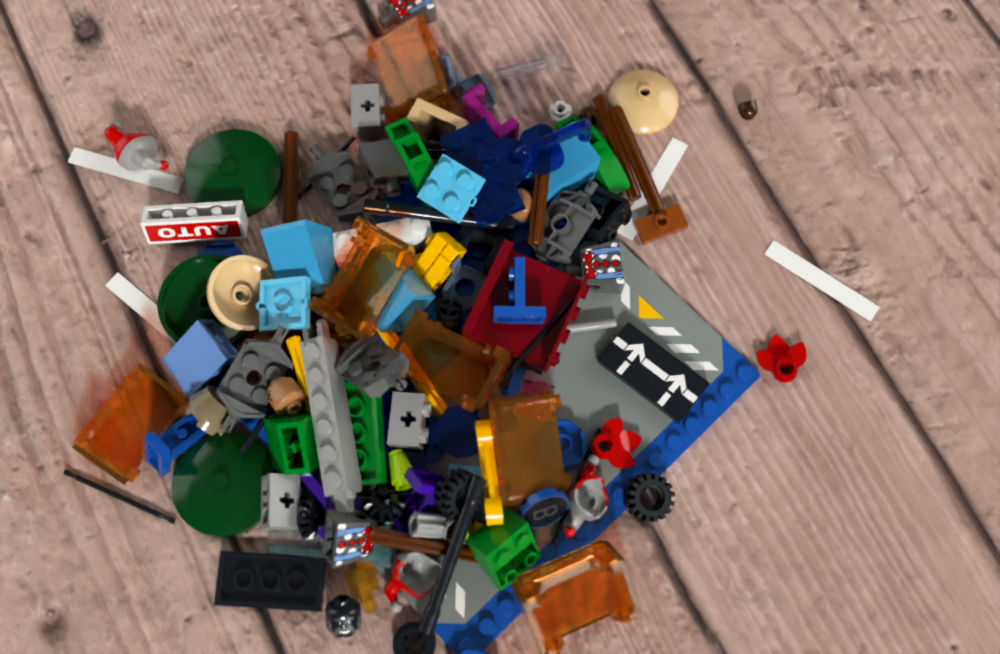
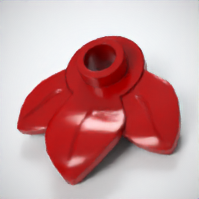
M775 334L768 343L767 351H757L756 357L758 364L764 370L772 372L773 377L777 381L789 383L797 376V368L805 363L807 351L803 342L789 347L780 336ZM780 368H786L788 374H782Z
M614 418L608 420L603 425L601 434L593 438L591 451L599 459H607L615 468L628 469L635 466L634 458L630 453L639 446L642 437L634 432L623 430L622 419ZM601 443H606L608 445V450H600L599 445Z

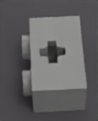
M379 83L350 85L351 128L353 136L356 138L382 137V128L386 126V114L382 113V107H386L385 92L380 91Z
M393 391L387 445L391 448L423 451V443L427 444L429 429L425 428L426 417L431 415V402H428L425 394ZM412 416L416 421L411 422L409 427L405 421L410 420Z
M269 473L261 477L260 530L291 531L298 528L297 511L300 505V497L303 495V483L300 482V474ZM280 498L282 501H286V506L284 503H280Z

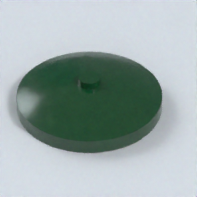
M229 129L208 136L194 148L185 166L184 180L186 189L194 203L242 200L248 218L262 211L273 201L281 185L282 167L275 149L265 138L252 131Z
M219 254L194 256L177 265L165 278L158 295V316L164 330L176 343L197 320L214 319L233 346L244 339L250 332L234 330L224 325L213 314L207 300L206 289L209 276L219 263L229 258L228 256ZM236 293V298L240 301L242 296L240 293Z
M223 433L222 436L215 434L214 436L210 435L199 440L183 454L174 470L172 498L177 512L189 526L205 535L224 538L243 534L261 522V477L269 473H277V471L273 468L270 455L255 440L247 453L241 455L240 450L247 441V436L237 433Z

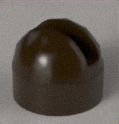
M755 100L746 101L737 106L740 116L745 120L753 119L758 112Z
M591 106L583 107L579 113V119L584 124L590 122L592 126H595L598 122V113ZM588 113L591 114V119L586 118Z

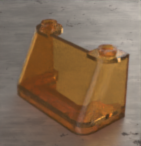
M423 14L413 16L370 41L371 46L367 47L371 61L375 60L376 64H378L390 106L386 107L389 121L394 120L396 122L407 117L417 98L451 113L447 84Z
M357 216L352 225V228L357 230V237L352 236L350 239L354 243L331 286H324L322 291L326 293L321 298L313 296L307 308L357 338L365 339L368 336L371 337L376 332L377 322L406 269L410 268L415 262L416 254H414L415 248L378 225Z
M416 308L393 349L398 353L402 351L410 361L409 370L401 379L405 380L408 377L460 402V407L471 413H474L475 410L481 411L503 380L504 374L509 371L513 364L509 351L498 345L493 351L492 346L488 344L483 346L444 328L441 322L436 321L435 323L432 320H427L428 313Z
M137 363L70 446L123 485L127 481L132 483L141 472L138 467L140 461L145 456L144 436L151 431L159 436L172 421H175L177 418H183L186 415L184 406L189 402V399L143 364Z
M554 388L491 396L488 399V409L502 507L527 503L526 499L528 496L547 488H556L558 492L563 490L568 495L567 489H572L570 473H565L557 421V410H562L560 394H555Z
M604 540L593 542L521 574L511 583L514 595L540 654H559L565 645L564 636L608 616H611L615 621L627 623L642 614L624 558L610 542Z

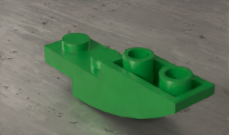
M574 114L555 123V131L558 132L575 121L598 153L601 160L594 180L600 187L615 194L630 187V182L618 159L590 122L584 124Z
M405 117L384 128L407 171V176L418 194L435 166L417 131H414L408 118ZM422 201L424 207L435 209L426 202Z

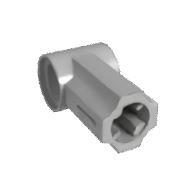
M414 512L409 518V534L412 537L445 539L447 542H450L457 521L444 513Z

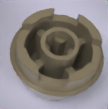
M209 385L191 395L189 402L184 406V410L187 415L192 413L198 420L196 425L201 430L212 436L216 432L222 436L225 430L220 427L229 415L228 409L216 394L218 388Z

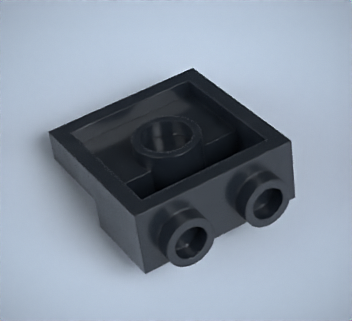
M598 186L592 194L590 201L601 218L600 220L595 218L583 236L597 245L614 241L617 236V229L622 224L627 225L632 217L629 200Z

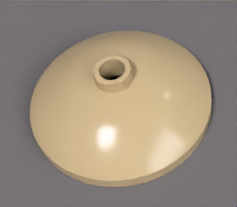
M634 70L623 74L613 83L608 94L609 108L615 105L622 107L634 134L649 135L665 129L673 121L678 109V95L672 83L663 75L650 70ZM645 92L648 93V95L643 96L641 93Z
M249 255L232 256L219 263L211 272L206 289L209 306L217 319L234 330L244 332L258 330L259 312L256 310V302L259 301L260 281L276 279L273 269L264 261ZM236 293L241 294V301L236 298Z

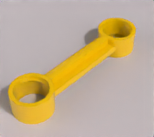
M491 419L475 421V431L481 477L487 479L483 491L486 525L503 524V510L496 467Z

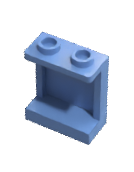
M214 319L197 320L163 357L161 362L166 367L167 373L179 385L183 395L189 399L191 395L207 387L226 365H231L238 351Z

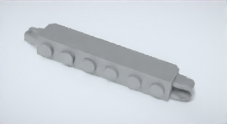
M322 318L316 321L318 337L315 335L312 324H310V329H302L304 341L300 342L324 496L331 498L337 511L348 514L354 511L353 498H356V493L361 492L363 486L345 380L334 368L340 358L339 345L335 339L330 337L327 321Z

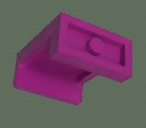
M481 83L476 87L469 88L463 96L464 119L468 121L491 150L517 148L519 146V123L512 117L501 125L486 109L485 86Z

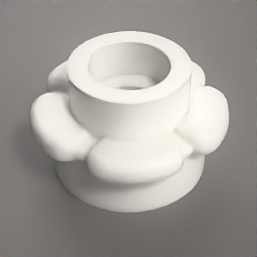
M556 101L554 105L552 104L549 107V114H551V119L555 123L571 116L572 108L569 104H565L564 101Z

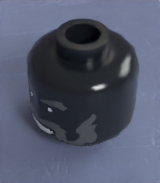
M346 594L337 595L325 608L328 631L339 638L352 636L361 626L360 603Z

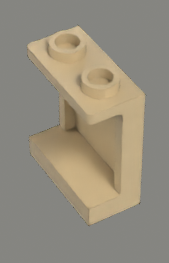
M420 98L416 99L407 118L410 124L423 137L430 139L437 127L452 134L451 141L459 150L477 149L480 136L467 120Z

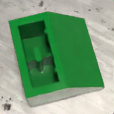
M311 413L263 418L274 469L285 475L311 473L320 466Z
M508 507L503 510V524L485 525L467 540L474 559L500 591L513 583L517 577L541 558L528 522Z

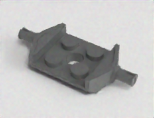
M314 144L315 148L312 145L310 152L316 157L317 162L307 175L308 181L339 222L348 223L360 218L368 226L378 224V221L372 214L363 213L365 198L378 200L380 197L379 190L371 186L370 182L351 159L350 153L342 151L325 154L318 144ZM342 186L351 188L347 194H341L338 190Z
M590 179L583 192L580 190L578 192L563 190L557 193L546 210L543 244L541 246H532L537 253V261L543 264H571L572 261L569 257L593 220L595 218L600 220L601 218L590 201L592 194L599 186L595 181ZM567 220L564 228L556 229L559 221Z
M279 325L272 339L245 340L216 390V394L227 407V412L229 413L220 427L221 429L231 433L237 419H240V417H265L263 412L269 403L266 398L268 385L273 379L281 376L284 377L288 368L292 369L294 367L281 348V343L289 332L288 329ZM253 370L258 371V380L255 383H247V374Z
M373 332L354 341L352 344L346 339H342V342L339 341V348L344 352L334 368L343 378L370 398L381 397L393 386L399 391L404 390L402 387H407V382L401 379V377L408 372L410 361L402 351L400 353L396 352L381 342Z

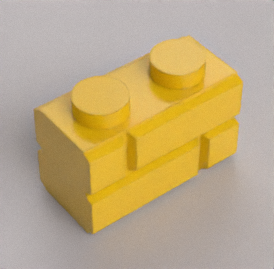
M447 232L431 234L425 242L427 245L422 253H418L411 262L413 265L411 269L431 291L440 289L452 272V264L456 258H462L467 252V249L459 242H456Z

